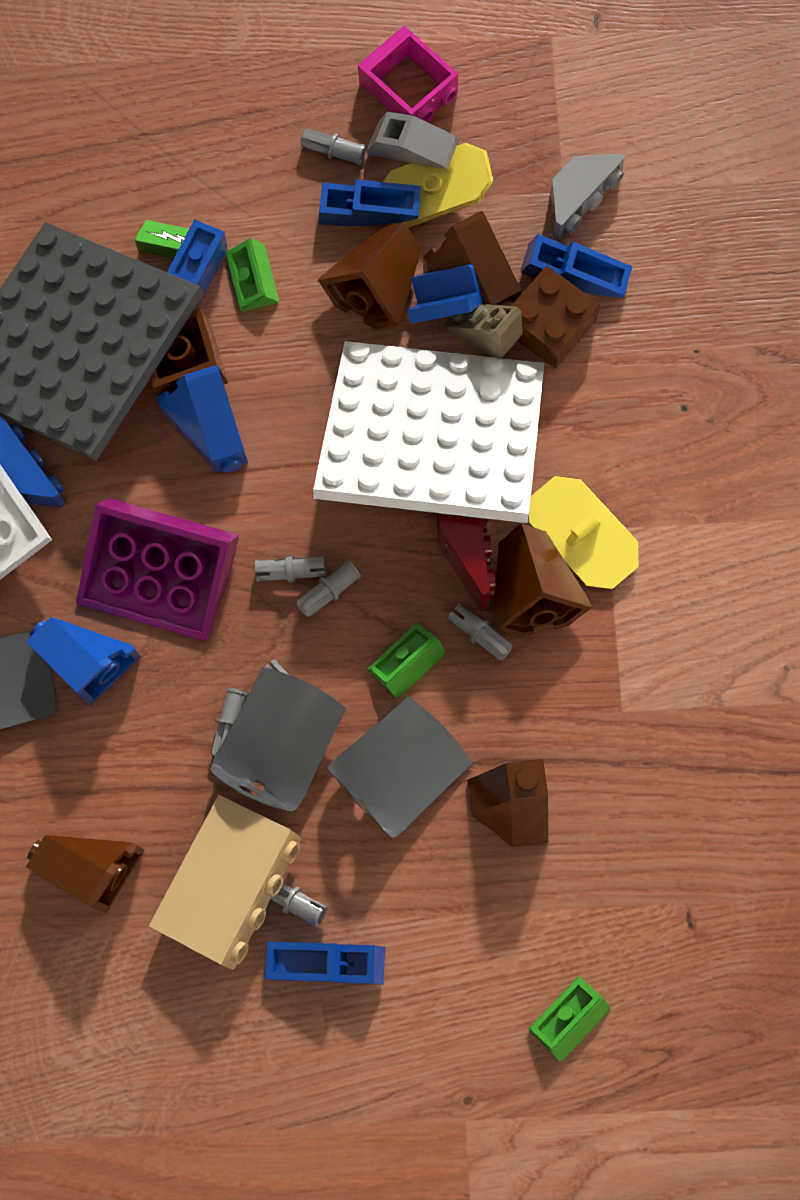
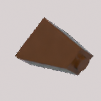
M483 211L453 225L444 234L446 240L442 243L441 247L438 250L431 248L423 256L424 273L472 264L480 289L482 304L512 306L521 295V288Z
M405 222L384 226L325 272L318 279V282L334 306L345 313L349 309L365 317L363 323L374 329L396 326L402 320L412 284L411 279L414 277L421 248Z
M521 523L498 543L494 609L495 630L523 637L534 634L533 628L546 626L552 623L554 629L569 626L592 608L591 602L546 531Z
M543 759L505 763L468 779L471 811L475 819L486 825L511 847L548 843V789Z
M45 835L42 841L37 840L31 847L27 859L30 861L26 868L90 907L107 913L144 852V849L133 842Z

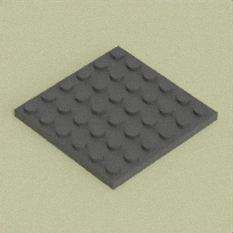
M45 222L0 288V416L97 461L203 297L204 292L199 285Z

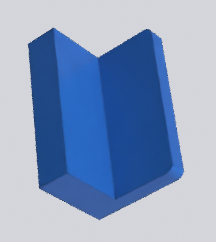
M194 219L167 273L199 285L205 295L225 256V252L228 250L225 232Z
M468 264L414 276L411 281L418 304L407 310L412 324L473 311L483 303L473 265Z

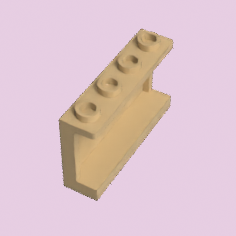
M218 795L149 927L220 965L234 970L236 965L240 964L246 957L249 949L248 942L254 930H258L263 924L266 917L265 909L271 897L276 896L283 884L282 876L288 864L293 863L300 851L299 843L301 837L292 830Z

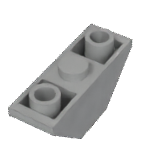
M386 112L376 125L366 153L376 157L448 169L459 138L415 116Z
M622 154L574 156L552 179L550 199L554 237L558 241L567 232L572 234L578 228L582 221V216L588 209L593 211L597 208L603 199V193L609 187L614 189L620 183L625 174L623 172L625 157Z

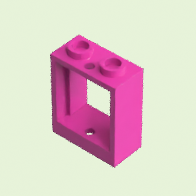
M405 25L358 65L359 84L393 113L411 115L429 122L434 116L435 111L443 104L448 105L458 93V73ZM407 57L439 84L413 108H410L381 81Z

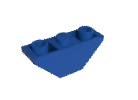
M1 416L0 465L22 497L29 504L60 508L66 503L60 496V493L65 489L53 473L46 477L41 470L46 465L34 448L27 451L22 442L27 438L17 424L13 423L9 426Z

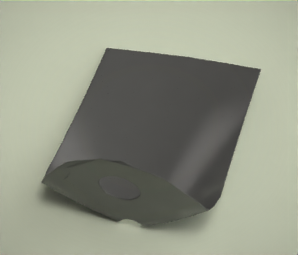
M31 630L0 638V729L56 714L52 671L50 665L26 642L31 637Z
M263 667L231 729L216 753L210 769L222 782L249 798L278 809L295 811L305 798L346 707L306 681ZM259 781L264 784L265 789L261 790L252 784ZM240 787L247 788L257 793L259 796L252 795L244 791Z
M408 696L360 739L336 757L327 769L354 802L388 836L394 838L402 833L473 763L447 729L421 705ZM359 800H361L362 802H364V804L366 805V808L363 806V804H362Z

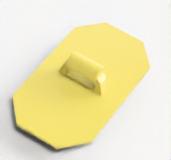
M463 143L456 146L448 169L410 163L391 170L383 182L421 186L419 216L416 220L405 222L409 228L479 203L494 180L487 151L468 143Z
M554 476L531 495L529 507L530 525L548 533L566 564L586 586L613 589L639 567L638 541L581 479Z

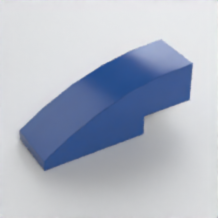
M355 179V186L322 183L319 225L371 226L416 220L419 216L421 186Z
M537 234L528 243L520 273L536 278L547 265L582 292L622 298L625 296L632 266L578 243L572 242L569 246Z
M267 942L265 979L384 985L385 947L335 943Z

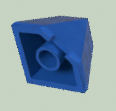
M218 365L183 375L176 381L178 388L171 394L164 391L157 397L163 416L216 473L220 471L224 473L234 472L240 469L243 464L248 463Z
M54 617L49 618L47 621L39 622L31 630V637L26 641L90 706L141 657L131 644Z

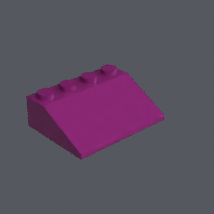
M109 498L95 506L76 604L207 641L232 569L239 535Z

